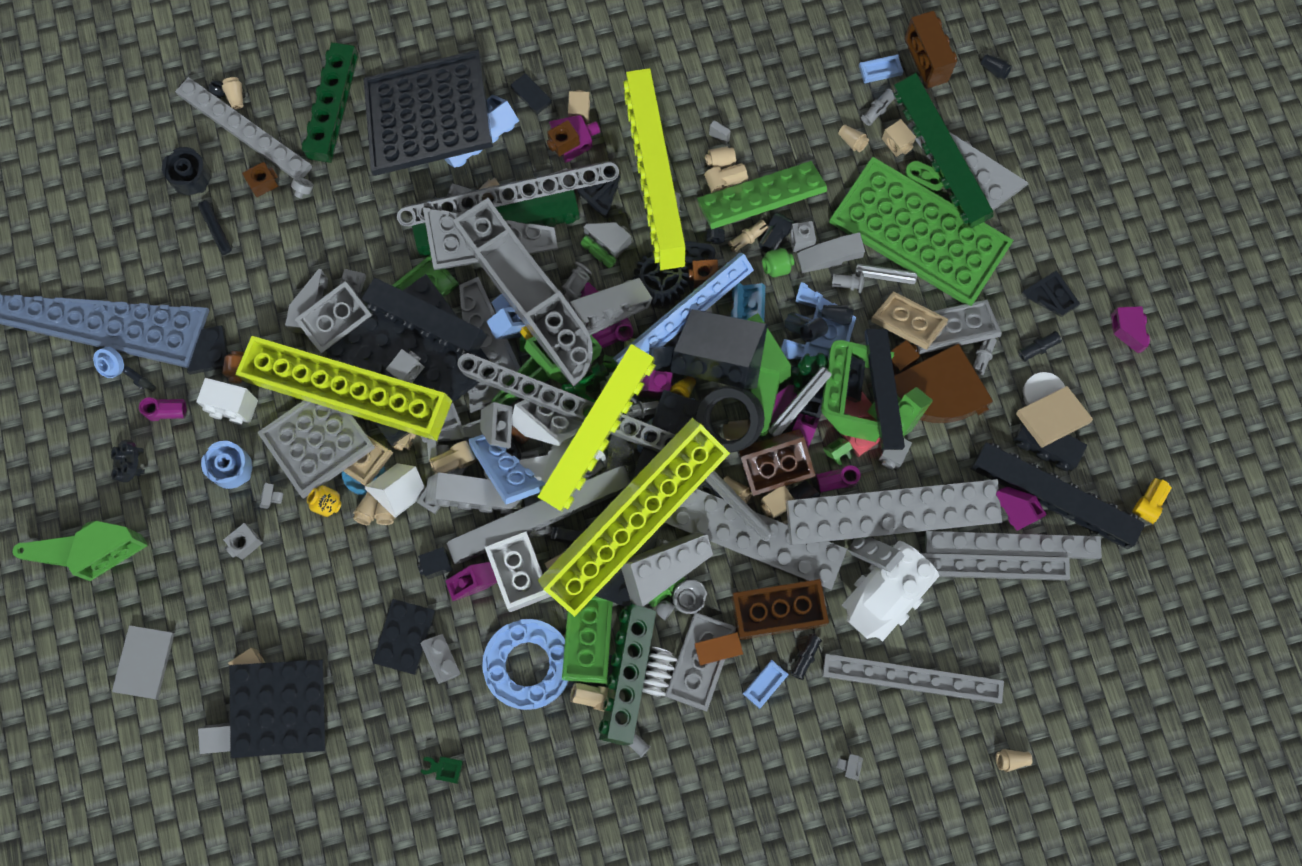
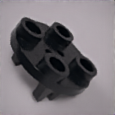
M122 440L117 447H113L111 450V458L113 459L112 479L125 483L133 479L134 476L145 474V469L137 468L138 456L140 453H144V449L137 448L132 440Z

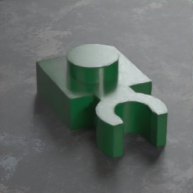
M440 756L439 763H437L431 757H424V761L431 763V768L429 770L421 769L422 774L430 775L436 772V780L459 784L464 761Z

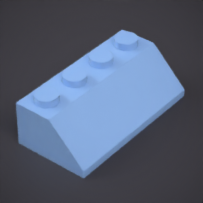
M491 95L487 98L492 142L494 143L499 139V135L512 130L519 120L507 100ZM482 150L446 158L445 161L454 168L460 167L467 162L466 159L472 155L479 154Z

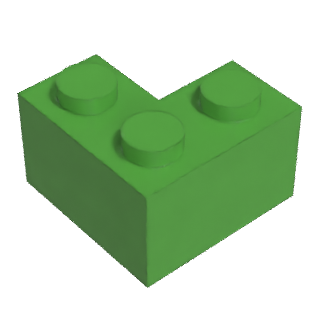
M917 387L905 394L902 399L898 397L903 437L913 430L933 401ZM874 402L868 413L877 420Z

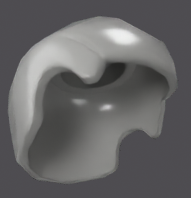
M685 580L676 586L673 592V604L678 611L684 614H695L704 607L707 591L703 584L697 580Z

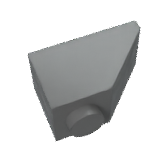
M617 223L586 224L584 226L585 236L592 238L594 243H598L608 252V255L611 254L615 259L631 244V233L625 226L620 227Z
M493 402L481 409L480 430L490 445L511 448L512 406Z

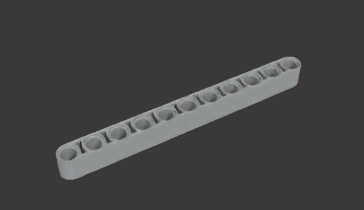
M605 161L406 205L398 211L397 220L403 226L425 223L422 208L429 206L433 210L441 211L443 210L442 204L444 202H451L454 209L451 211L452 213L463 214L482 202L483 194L488 192L494 196L492 203L497 207L606 183L618 177L619 169L613 162ZM606 166H613L615 169L614 174L610 177L605 176L603 173ZM587 170H592L595 173L594 179L591 181H586L583 178V174ZM566 175L574 176L575 181L572 185H565L563 183V178ZM546 179H551L555 183L551 190L543 187V182ZM529 183L532 184L535 188L532 194H525L522 190L523 186ZM506 188H511L514 191V196L510 199L505 198L502 194ZM463 198H472L474 205L470 208L465 207L462 203ZM410 211L413 219L411 221L404 220L402 212Z
M463 354L458 359V367L463 375L582 423L586 418L584 416L585 410L592 409L595 404L473 354ZM473 361V368L469 370L464 369L466 362ZM487 369L494 370L493 376L489 378L484 377V372ZM507 377L515 379L514 383L510 386L503 384ZM527 385L535 386L534 391L530 394L523 392ZM547 393L555 394V398L551 402H546L543 398ZM567 401L575 402V407L571 410H566L564 404ZM624 414L619 419L621 424L617 431L610 433L658 453L665 447V443L672 440L675 434ZM631 424L636 427V431L633 434H627L624 428ZM651 432L657 436V439L654 442H647L644 439L645 435Z

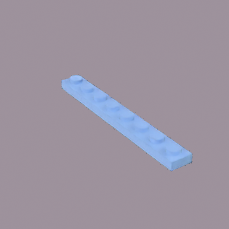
M743 253L736 255L631 344L648 354L649 348L664 346L683 330L691 309L706 311L754 271ZM631 344L613 358L617 365Z

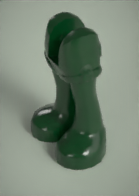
M817 353V356L805 354L798 363V366H794L791 369V380L789 382L795 388L802 390L804 384L809 382L808 378L811 380L821 367L827 368L828 362L823 353Z

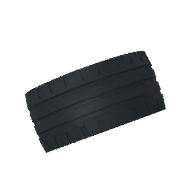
M734 386L721 387L706 395L701 401L696 415V421L728 452H737L752 445L760 436L765 420L764 410L758 398L749 390ZM733 397L746 405L750 413L751 424L743 437L737 440H726L715 432L711 424V412L718 401Z

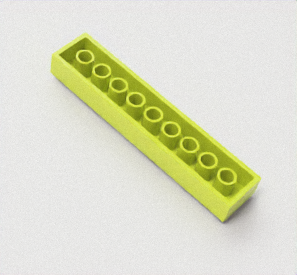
M651 69L626 72L627 80L623 81L624 100L628 108L627 116L631 124L630 131L631 137L634 140V153L637 156V169L641 177L640 185L644 193V207L647 209L646 216L648 227L650 226L651 244L654 246L655 263H659L660 270L685 267V242Z
M251 336L235 374L246 383L435 441L438 440L452 400L443 392L255 336Z
M692 418L538 579L543 590L575 617L730 453L699 422Z

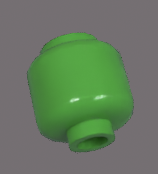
M784 248L768 251L765 254V258L762 259L765 274H769L773 278L789 274L794 265L793 255L789 254Z

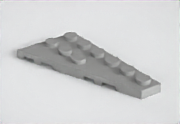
M911 122L910 124L907 125V127H908V128L911 130V132L913 133L911 127H913L914 125H913V123ZM949 132L992 210L998 208L1029 185L1024 179ZM919 137L915 139V141L921 147V144H923L921 138ZM928 154L927 157L930 161H933L930 154Z
M423 207L434 270L479 263L454 226L453 220L462 214ZM505 221L529 254L558 249L554 227Z
M479 277L460 284L462 319L482 329L487 335L481 349L491 362L518 372L520 366L508 340L495 339L491 333L487 320L495 315V312ZM512 377L505 378L503 384L506 385ZM482 382L468 391L470 412L473 413L490 405L492 399L501 390Z

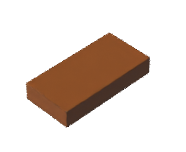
M738 632L694 643L700 666L743 655Z

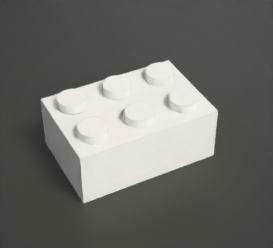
M527 532L485 547L509 612L551 597L538 582L543 573Z

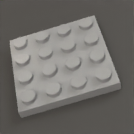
M305 400L257 432L303 499L309 495L313 488L324 485L375 449V446L352 415Z

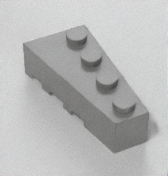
M640 278L570 301L569 304L583 322L589 334L592 335L647 309L652 297Z
M438 472L427 480L425 504L441 507L452 506L464 510H471L473 508L479 509L481 512H492L494 510L500 511V514L509 515L521 509L522 499L505 505L490 479Z
M695 532L631 557L621 567L631 603L642 607L713 556L708 535Z

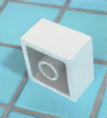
M205 378L196 402L203 407V411L209 413L210 417L220 420L222 417L229 418V421L242 425L243 422L250 424L258 400L246 388Z

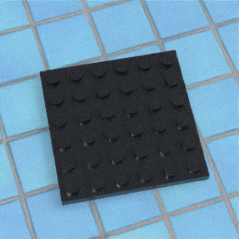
M479 49L363 78L370 168L373 176L493 147Z
M426 274L403 290L458 317ZM380 311L378 314L372 313L373 316L325 350L332 360L392 378L395 377L386 368L401 349L406 353L412 351L421 358L419 362L424 366L423 370L413 381V384L443 392L452 400V403L480 383L463 375L458 367V359L461 355L455 352V348L449 346L447 349L439 345L437 339L431 337L429 340L419 334L420 331L416 329L410 331L401 325L402 322L398 320L392 322L385 318L384 313ZM480 347L476 356L490 361ZM466 362L464 369L469 370L473 368L474 362ZM487 369L484 372V377L487 378L494 370ZM375 422L393 447L397 444L396 442L409 434V432Z

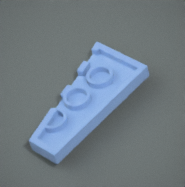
M483 434L469 439L470 448L505 505L541 492L545 483L542 480H537L529 468L525 469L520 464L519 459L506 452V448L490 445Z

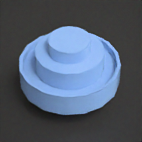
M104 347L95 352L93 357L94 366L102 376L114 378L122 373L124 362L121 355L115 349Z

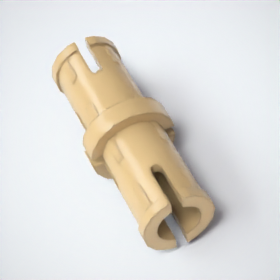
M759 220L749 229L745 228L739 236L729 241V247L733 246L731 250L736 253L748 243L752 244L755 242L758 236L767 232L768 226L764 227L765 221Z

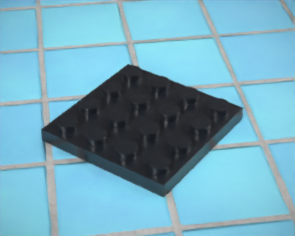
M323 659L229 665L230 758L325 751Z

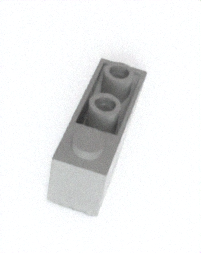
M322 269L316 271L289 305L285 326L290 332L306 334L295 321V318L323 298L324 289H327L328 278Z

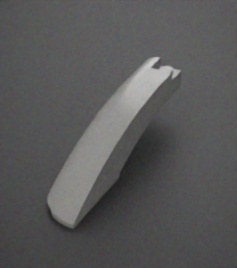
M487 198L454 219V226L531 334L569 382L575 386L585 376L591 364L593 348L590 334L562 293L534 261L493 203Z

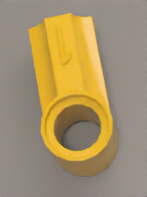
M1154 478L1145 495L1139 499L1132 512L1147 522L1154 524L1162 513V505L1172 487L1168 482Z

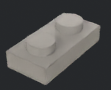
M443 634L420 643L438 684L460 675V671Z

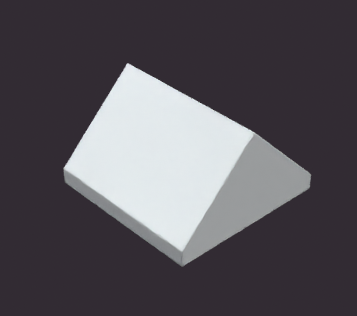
M397 463L365 486V489L396 518L417 502L425 490V486L416 466Z

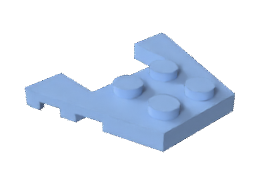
M801 282L795 302L815 307L813 319L818 317L824 319L828 326V332L811 342H806L805 345L784 339L781 350L787 359H802L805 354L817 356V353H823L827 359L833 342L837 340L850 341L856 317L853 316L851 324H845V326L821 317L824 305L837 304H832L823 298L822 294L814 292L808 288V285Z

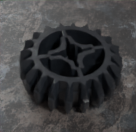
M652 252L649 253L650 258L643 256V262L638 261V268L634 269L636 276L633 277V280L640 278L653 299L652 304L656 305L657 301H660V304L663 306L666 300L669 304L673 303L672 298L679 300V294L684 295V288L688 287L686 280L689 279V274L685 273L687 266L672 268L674 270L673 273V271L667 269L660 270L659 263H655ZM657 266L656 270L646 274L650 268ZM660 271H661V276H663V279H664V280H662V285H661V282H660L659 277H658ZM676 282V284L672 288L665 290V287L667 285ZM647 283L656 286L658 291L650 288Z

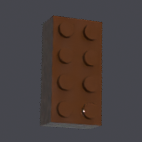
M821 579L732 593L731 596L739 640L824 627L829 624Z

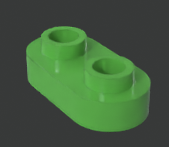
M918 161L908 164L905 170L906 177L932 192L942 189L943 185L940 181L942 176L939 171L935 172L932 167ZM912 172H916L918 176H914Z

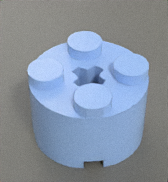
M219 441L212 444L206 454L203 455L201 460L202 471L218 486L232 489L250 480L252 472L251 458L237 444L230 441Z

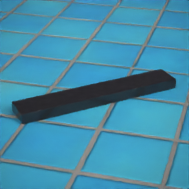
M866 329L864 333L881 450H903L905 443L887 329Z

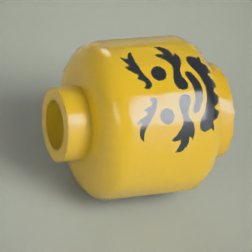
M324 485L313 488L307 496L309 509L324 517L337 513L341 507L339 493Z

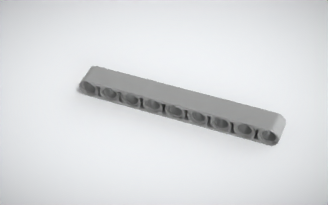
M625 467L614 468L587 480L580 491L576 489L572 497L575 499L568 510L565 508L562 512L541 500L448 541L447 546L454 564L463 563L486 553V546L523 532H527V534L619 495L631 483Z

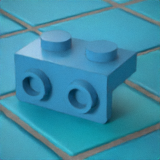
M739 282L732 290L734 308L731 310V317L747 320L759 313L764 321L765 285L763 283L742 285Z

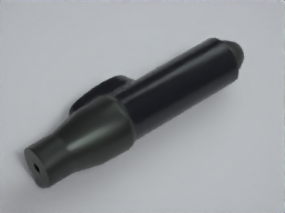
M124 366L122 373L134 380L133 383L141 389H148L151 392L156 390V386L147 378L141 376L129 366Z

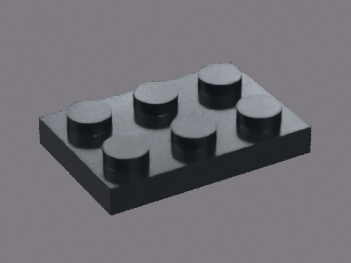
M392 599L373 664L417 675L424 652L420 643L428 639L436 611Z

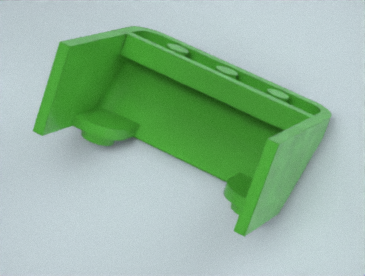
M837 340L833 342L829 349L827 369L831 372V376L824 383L821 405L822 414L839 433L876 442L879 438L878 423L876 421L844 413L851 355L866 361L865 367L869 368L867 347L853 342ZM891 352V358H893L894 352Z

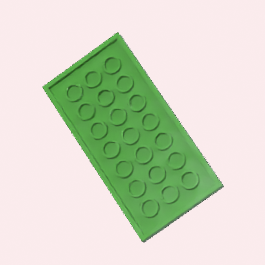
M874 157L871 158L829 221L830 224L849 235L860 232L862 242L908 271L916 272L918 277L961 303L970 306L973 305L1014 241L984 222L972 229L969 224L964 225L959 215L962 213L959 207H954L952 203Z

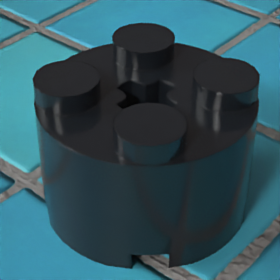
M179 147L164 158L162 173L176 192L183 195L205 192L211 178V172L199 153L189 147Z

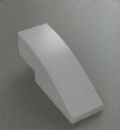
M859 232L798 252L797 257L801 272L805 273L839 266L844 261L863 258L865 249Z

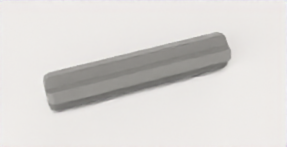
M857 264L855 269L856 276H860L863 273L864 277L915 284L917 280V273L866 264Z

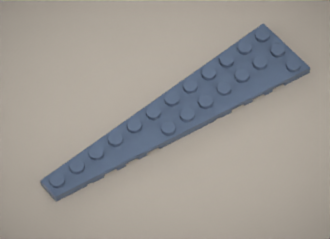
M0 294V324L100 348L111 347L117 352L185 368L189 367L201 329L204 328L209 309L204 307L154 306L145 303L128 304L127 302L70 298L51 299L41 296L24 297L22 295L6 296Z

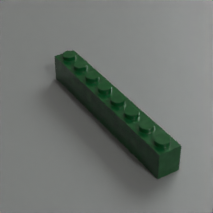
M915 73L895 84L893 96L897 104L902 103L904 107L902 112L906 120L912 121L914 126L911 128L916 138L920 137L923 141L921 147L926 155L930 154L933 159L930 163L935 172H940L942 176L940 181L944 189L949 188L952 194L950 199L954 207L959 206L962 212L959 215L964 225L969 224L972 229L994 217V212L917 74Z
M574 190L495 207L505 221L509 220L524 224L555 227L557 224H571L580 219ZM426 224L412 225L419 254L431 255Z

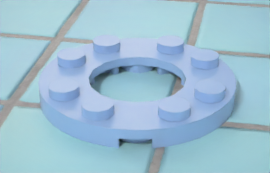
M522 619L503 626L492 636L483 655L482 668L489 690L498 700L516 709H538L553 702L561 695L569 682L562 680L564 637L553 626L534 619ZM531 642L538 644L546 651L550 666L547 675L540 683L524 687L517 685L510 679L506 671V660L514 647L521 643Z

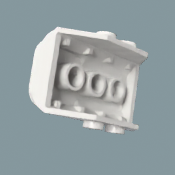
M898 541L893 546L904 555L894 569L888 572L871 564L868 568L871 572L867 577L862 575L855 582L854 585L857 588L842 604L847 610V622L867 639L877 637L883 642L897 624L902 626L910 617L907 614L910 609L914 608L916 610L924 601L921 597L939 577L938 571L930 561L915 548L902 541Z

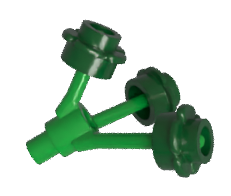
M596 362V365L591 367L593 372L586 373L575 386L571 383L563 384L562 390L595 403L596 400L586 395L585 392H597L600 389V382L604 380L606 382V377L609 376V373L604 364L599 366Z

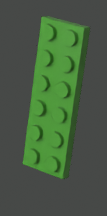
M812 161L707 194L697 198L712 230L827 192V185Z

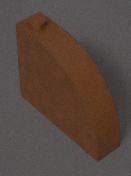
M959 344L894 376L897 396L902 399L905 394L917 387L933 400L920 418L922 421L951 423L966 419L976 413L980 416L990 410L988 407L993 402Z

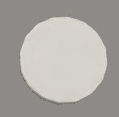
M1040 372L1034 374L1026 381L1023 387L1025 404L1028 406L1064 388V383L1052 373Z

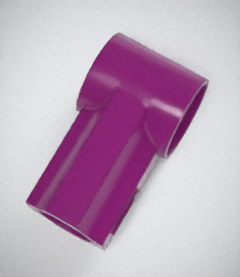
M626 318L592 334V336L604 348L618 341H628L631 339L633 328L630 320ZM622 326L627 327V329L624 331L618 330Z
M148 397L139 404L140 412L148 420L154 422L160 419H185L187 415V406L184 399L156 400ZM156 406L152 413H148L150 407Z
M851 465L843 469L816 474L818 489L820 493L842 488H853L860 479V471L857 467ZM847 472L853 473L855 480L852 482L847 481L844 474Z

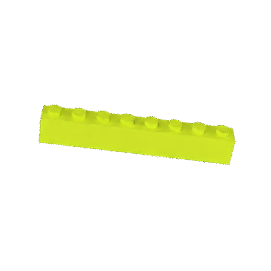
M632 344L629 346L538 495V498L562 512L565 508L567 510L570 508L575 499L572 497L576 489L580 491L586 482L585 474L588 470L592 471L596 466L598 460L595 458L599 451L604 452L610 441L607 438L610 433H615L619 428L621 415L623 413L627 414L633 404L630 400L634 394L639 395L644 386V383H642L646 375L650 376L656 365L653 364L655 361L653 356Z

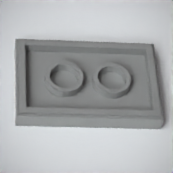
M129 625L112 692L158 700L175 633Z

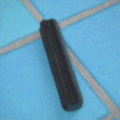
M207 200L199 202L200 212L222 255L230 253L232 249L210 203Z

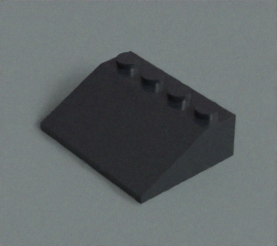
M691 309L674 349L671 372L743 389L757 388L768 324Z

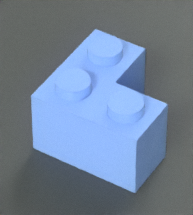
M501 294L491 302L496 312L495 315L487 320L491 333L495 339L521 337V328L525 324Z

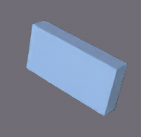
M898 54L859 64L864 83L903 74Z
M771 660L743 695L760 709L789 674Z

